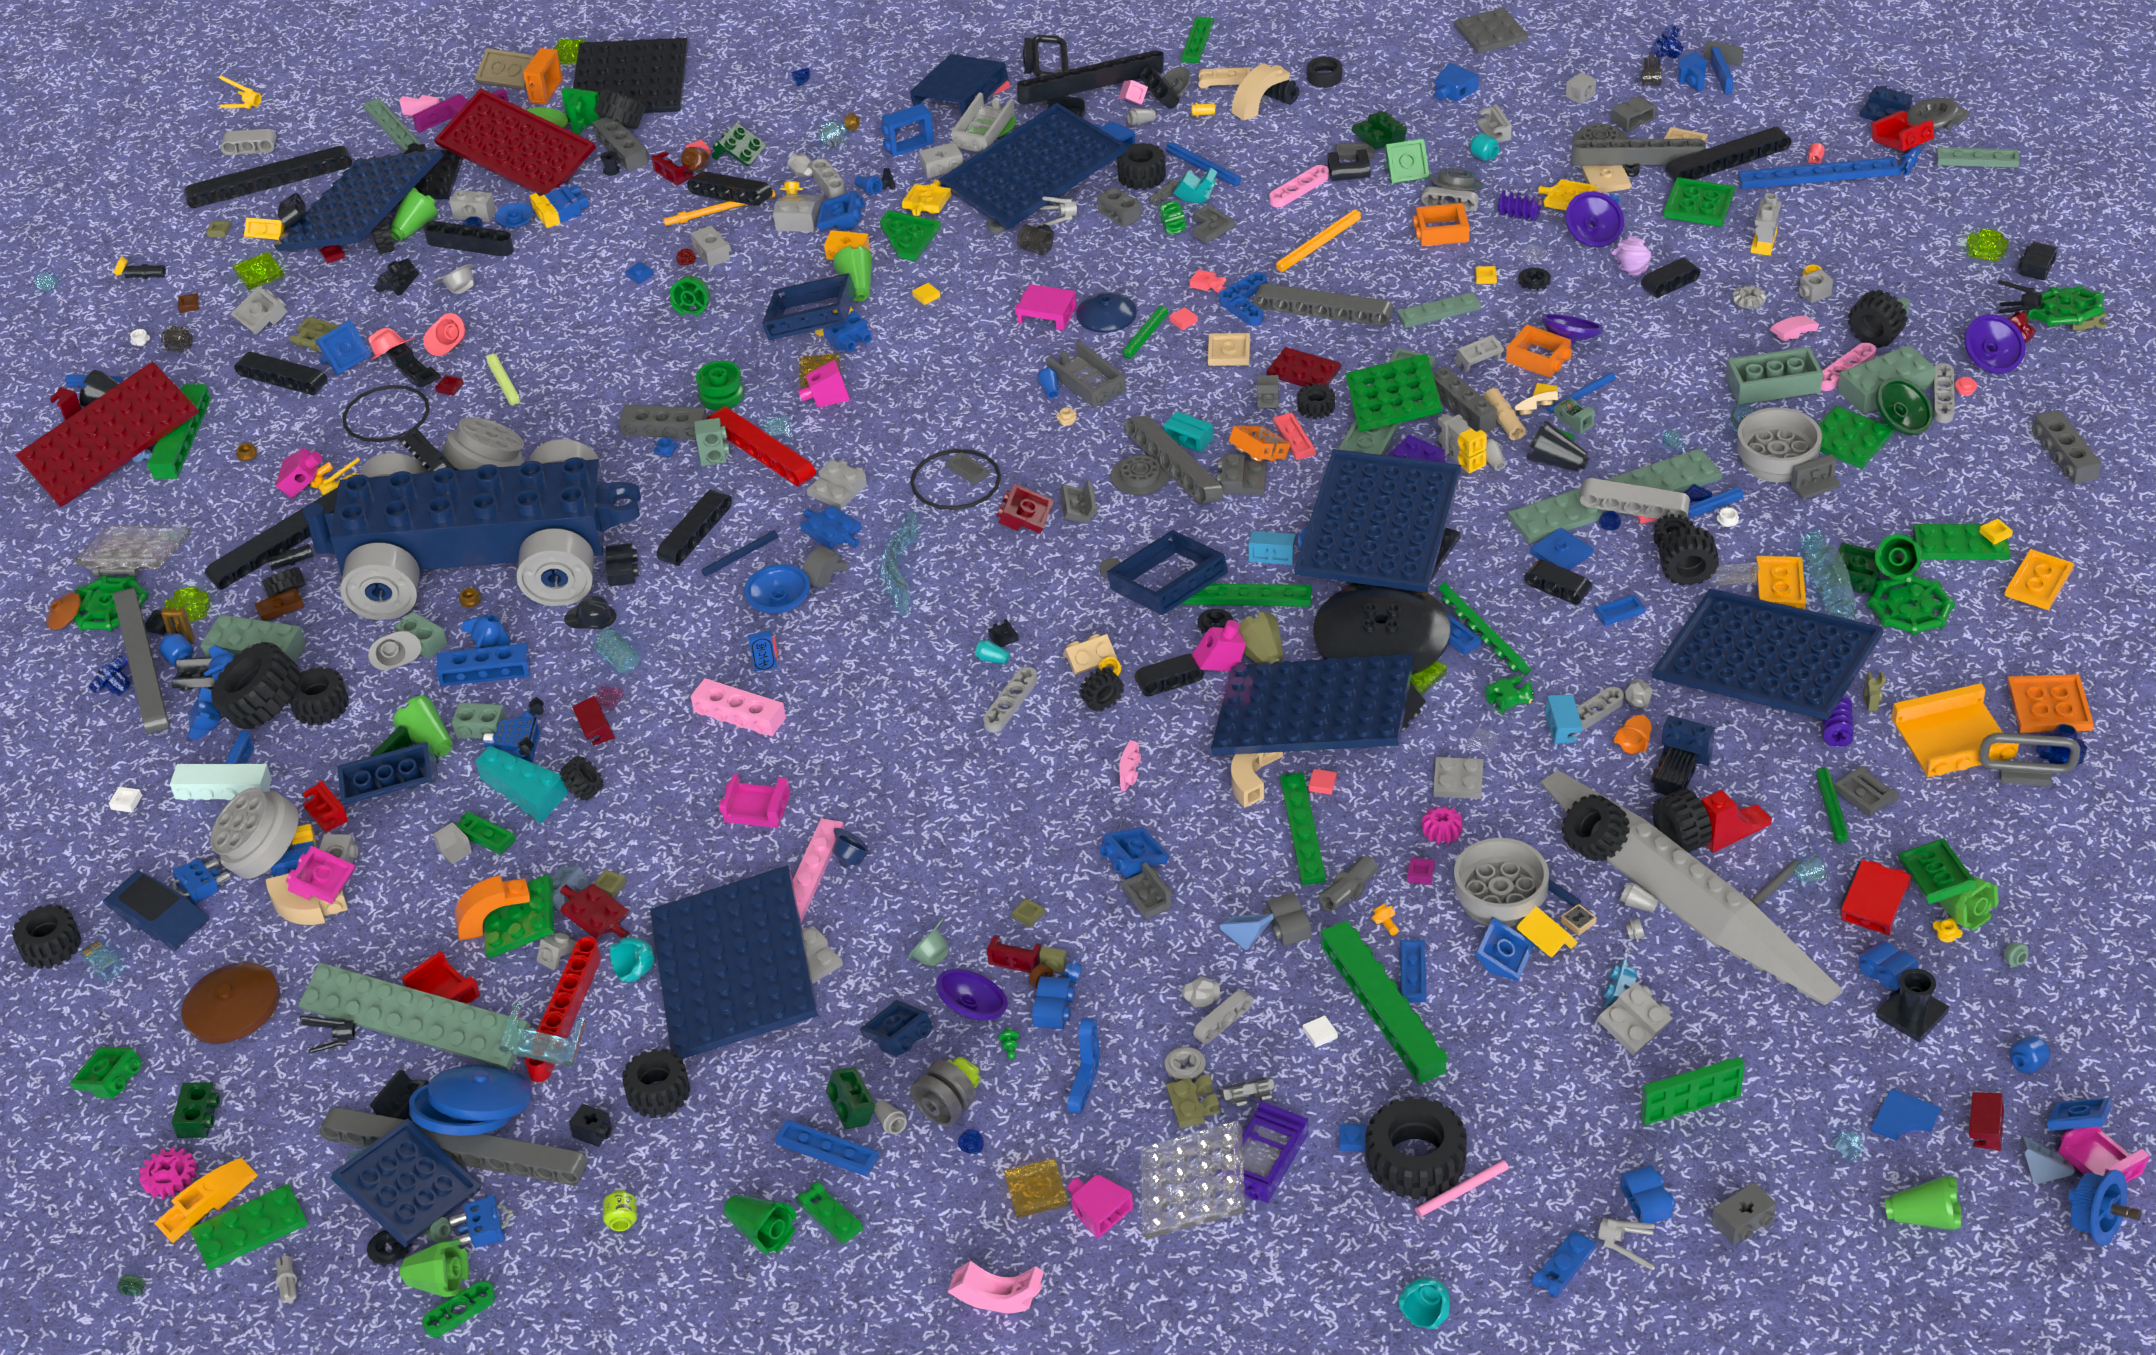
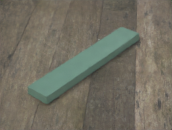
M380 98L363 104L364 110L403 153L408 149V145L412 143L421 144Z

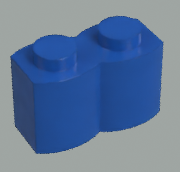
M1879 941L1858 955L1859 968L1862 974L1879 980L1883 986L1893 990L1900 988L1899 978L1904 971L1918 968V961L1912 955L1904 951H1898L1893 945L1885 941Z
M1040 976L1032 1012L1033 1027L1064 1029L1065 1022H1069L1071 1017L1069 1002H1074L1075 987H1071L1070 979Z
M1652 1165L1621 1173V1189L1631 1205L1638 1222L1652 1224L1672 1218L1675 1201L1672 1194L1666 1192L1664 1180L1659 1171L1656 1172Z

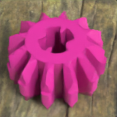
M1446 805L1444 808L1435 806L1434 810L1427 809L1426 815L1423 816L1422 832L1424 837H1428L1429 842L1436 840L1438 845H1440L1441 842L1445 841L1449 845L1451 840L1457 841L1463 831L1461 814H1458L1455 808L1448 810Z

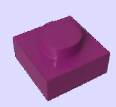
M1411 858L1407 882L1431 885L1435 861Z

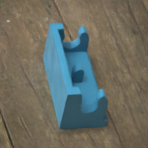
M1252 531L1249 540V562L1292 565L1295 554L1296 534Z
M1573 695L1547 696L1544 712L1554 745L1576 742L1578 740L1577 736H1568V734L1582 732L1583 726Z

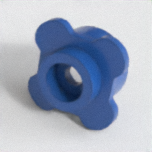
M661 438L657 441V448H654L653 451L656 455L661 454L665 457H670L673 455V451L678 448V444L673 443L671 438Z
M1077 957L1074 958L1072 964L1067 963L1063 973V977L1070 979L1075 984L1083 966L1076 963Z

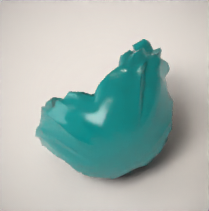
M632 937L622 938L619 942L613 943V946L609 948L612 969L621 982H636L654 964L652 947L645 940Z
M1422 1277L1414 1280L1405 1286L1398 1297V1309L1405 1315L1404 1318L1416 1327L1432 1330L1448 1319L1451 1302L1450 1294L1447 1287L1437 1278Z

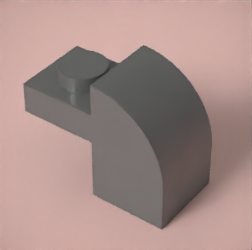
M1278 375L1257 376L1258 409L1279 408Z
M821 546L809 554L802 570L808 575L811 585L815 587H828L833 572L847 571L850 563L842 560L843 556Z

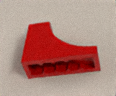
M1722 789L1702 798L1701 802L1709 815L1712 827V838L1706 847L1712 853L1772 824V818L1758 804L1737 809V804Z

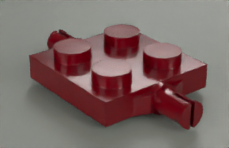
M592 883L579 892H575L567 884L561 888L560 893L570 900L562 905L560 912L596 940L604 934L611 932L621 939L629 935V931L619 925L628 916L629 910Z

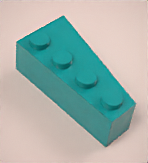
M489 746L475 760L480 779L498 793L505 795L511 803L518 805L524 813L530 814L539 824L568 795L567 788L564 786L565 781H561L562 776L492 746Z

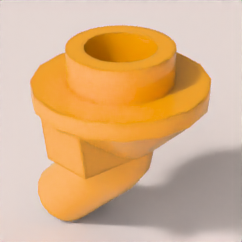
M328 462L319 467L314 480L309 485L313 488H318V485L322 484L323 480H326L323 475L334 469L332 464Z
M1383 904L1373 910L1374 915L1371 919L1376 925L1383 923L1392 936L1399 932V929L1391 919V917L1395 916L1393 906L1387 907L1386 904Z

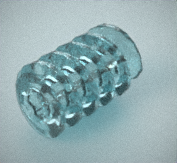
M606 628L598 634L595 640V649L617 672L626 674L636 669L640 662V655L625 638L613 628Z

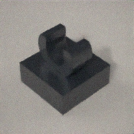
M1007 619L1004 620L1003 624L997 625L995 623L993 628L988 629L989 637L1000 647L1019 641L1018 634Z

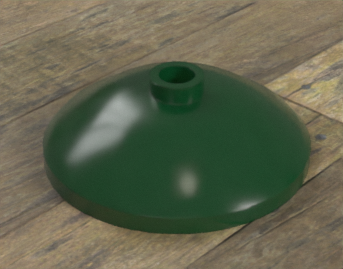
M1893 377L1879 385L1876 391V405L1881 417L1891 428L1906 435H1919L1931 426L1933 421L1932 405L1927 395L1916 384L1904 378Z

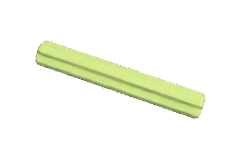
M494 353L487 355V363L509 404L512 406L519 404V395L497 355Z

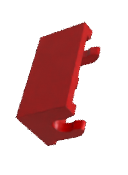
M321 780L317 782V785L309 788L302 794L304 798L314 795L312 799L303 803V807L320 828L327 833L348 822L344 806Z

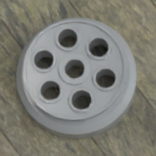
M1766 408L1749 414L1741 421L1738 427L1736 448L1739 456L1742 458L1745 469L1753 476L1770 482L1792 481L1794 466L1818 459L1822 433L1818 424L1804 413L1788 408Z
M468 417L461 419L458 424L459 428L448 433L442 449L444 457L459 470L477 469L486 464H493L498 467L518 466L525 462L521 453L524 447L522 438L511 429L482 418Z
M259 788L246 789L236 795L219 814L211 833V847L214 852L219 854L222 865L237 876L244 879L260 876L278 862L291 844L298 826L299 815L297 807L275 791L263 792Z
M1490 838L1476 842L1459 855L1454 866V891L1459 902L1470 917L1487 926L1493 917L1508 927L1519 925L1536 906L1539 908L1543 904L1548 893L1549 869L1545 859L1535 848L1515 839Z

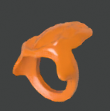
M1643 714L1628 719L1625 726L1617 730L1614 743H1618L1625 753L1631 755L1639 752L1644 753L1649 746L1648 742L1652 730L1650 720Z

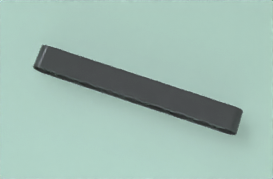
M133 587L113 593V598L146 733L149 735L170 729L136 589Z

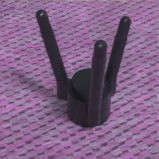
M1998 280V284L2026 292V294H2022L2021 301L2000 302V306H2018L2000 309L1998 311L2000 314L2041 308L2042 294L2041 292H2035V288Z
M304 1015L299 1017L300 1020H304L301 1022L304 1026L332 1028V1037L338 1039V1041L309 1049L308 1052L310 1054L337 1046H347V1040H354V1020H335Z

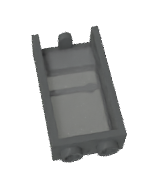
M1080 341L1076 342L1077 356L1069 359V353L1062 351L1060 353L1061 364L1050 356L1046 358L1047 368H1052L1057 373L1058 380L1090 404L1092 408L1104 404L1106 401L1126 391L1125 375Z

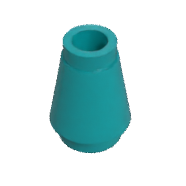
M986 639L985 641H979L975 657H978L980 661L1006 665L1010 652Z

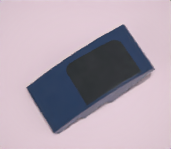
M139 870L133 873L103 900L106 906L137 931L143 930L155 941L161 940L173 951H176L209 921V916L189 900Z

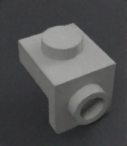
M556 933L541 939L537 962L552 970L558 969L561 956L572 953L576 941L570 939L564 933Z

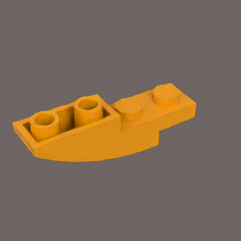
M242 1157L222 1165L195 1181L171 1201L174 1206L154 1224L174 1243L211 1209L215 1208L219 1211L258 1175Z

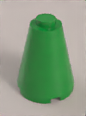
M1893 534L1884 538L1875 553V561L1882 573L1889 578L1900 580L1912 576L1918 570L1922 561V553L1918 543L1910 536Z
M739 1194L733 1195L725 1203V1217L764 1254L781 1251L792 1239L795 1228L792 1227L793 1219L796 1220V1212L792 1206L784 1202Z

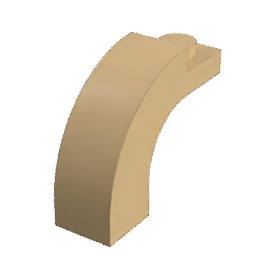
M1263 63L1255 67L1240 83L1233 99L1231 113L1243 121L1257 116L1259 103L1265 91L1274 84L1289 80L1290 72L1279 65L1270 67Z
M1283 752L1234 755L1231 764L1232 790L1236 799L1244 808L1264 799V782L1255 774L1256 771L1283 757Z
M289 873L266 879L267 889L276 912L290 922L302 925L325 923L324 916L348 910L343 890L334 903L330 904L314 896L307 900L287 891L288 883H286V879Z

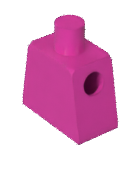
M835 360L808 373L806 378L809 386L798 390L802 402L814 398L817 407L850 401Z
M302 448L285 458L281 465L276 487L290 498H293L314 480L318 465L322 462V456L318 452L311 453L307 449Z
M1228 620L1224 628L1211 627L1192 653L1194 660L1201 670L1230 672L1231 667L1241 663L1246 644L1238 631L1240 625L1237 622Z
M1095 1175L1086 1184L1079 1178H1075L1068 1186V1191L1073 1194L1071 1197L1073 1213L1097 1239L1133 1209L1132 1192L1100 1175Z

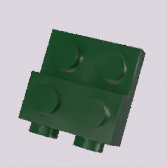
M1379 111L1369 114L1368 121L1353 124L1351 132L1376 149L1385 147L1386 144L1404 142L1407 127L1404 123L1395 120L1393 115Z
M1842 543L1831 566L1828 583H1832L1837 588H1853L1862 594L1867 592L1873 593L1881 572L1875 561L1876 550Z

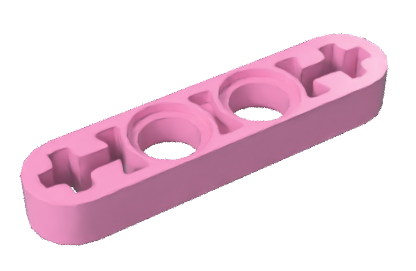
M1316 165L1273 190L1269 195L1270 205L1273 207H1283L1329 179L1328 167Z
M1861 343L1822 371L1821 390L1830 391L1838 386L1840 373L1835 371H1844L1874 359L1876 347L1871 343Z

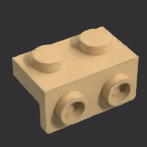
M1095 634L1082 643H1079V641L1072 642L1066 646L1067 648L1063 653V657L1068 659L1074 675L1097 668L1100 661L1106 657L1117 659L1107 634L1103 636Z

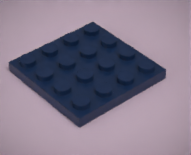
M409 1119L336 1169L331 1175V1179L404 1247L428 1231L434 1222L441 1217L445 1218L477 1194L481 1188V1185Z

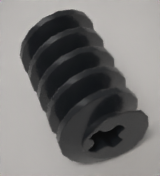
M1286 80L1272 85L1263 95L1291 105L1298 99L1299 88L1296 87L1295 81Z

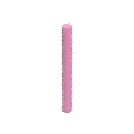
M1504 1160L1498 1162L1416 1207V1213L1419 1217L1430 1213L1508 1170V1164Z

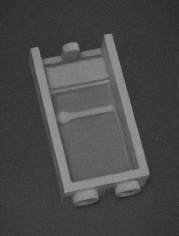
M979 92L951 131L952 142H955L960 149L981 152L992 145L1011 117L1015 115L1014 99H1009L1004 108L1001 109L1000 99L995 97L992 100V107L984 105L983 93Z

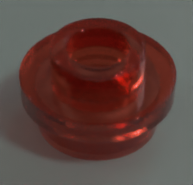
M688 248L681 249L676 256V261L680 265H690L696 260V255Z

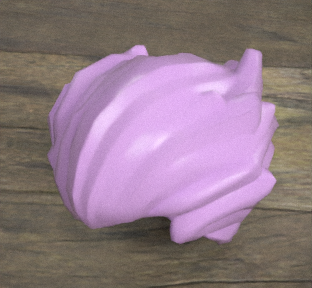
M1627 236L1624 241L1617 244L1618 247L1611 254L1615 255L1614 259L1621 263L1618 266L1619 269L1633 276H1640L1646 272L1650 266L1646 264L1652 255L1651 251L1643 245L1645 243L1644 240L1634 236Z

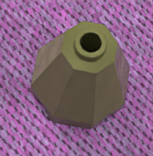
M1262 611L1257 613L1259 617L1253 618L1251 615L1239 623L1240 628L1238 631L1246 644L1244 649L1246 656L1257 664L1262 662L1272 664L1283 661L1284 654L1278 621L1273 614Z

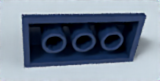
M428 742L337 766L342 806L429 783L438 776L436 756Z

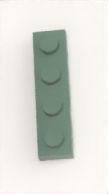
M1938 147L1937 165L2018 168L2019 152L2013 149Z
M1474 292L1399 310L1397 311V317L1404 328L1480 310L1481 303Z

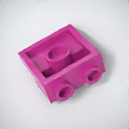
M312 846L307 854L303 853L301 855L297 869L290 871L286 879V883H288L287 891L307 900L314 896L333 904L354 873L356 865Z

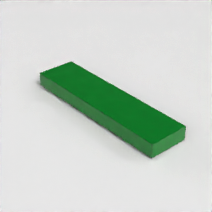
M1195 18L1181 56V62L1200 63L1214 24V18Z

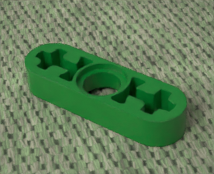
M486 1281L477 1282L428 1312L422 1320L425 1333L430 1337H440L491 1306L496 1298L493 1286ZM481 1292L483 1294H487L485 1297H482L480 1295L478 1296V1294ZM456 1306H466L464 1312L460 1314L452 1313ZM444 1314H448L449 1320H447V1317L444 1316ZM434 1321H436L437 1323H440V1324H439L438 1326H435L434 1324H431V1323L434 1322Z

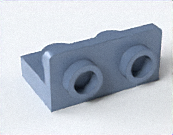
M580 866L561 867L552 877L553 904L559 914L564 916L560 912L561 907L570 900L560 893L561 888L565 884L575 892L582 891L592 884Z

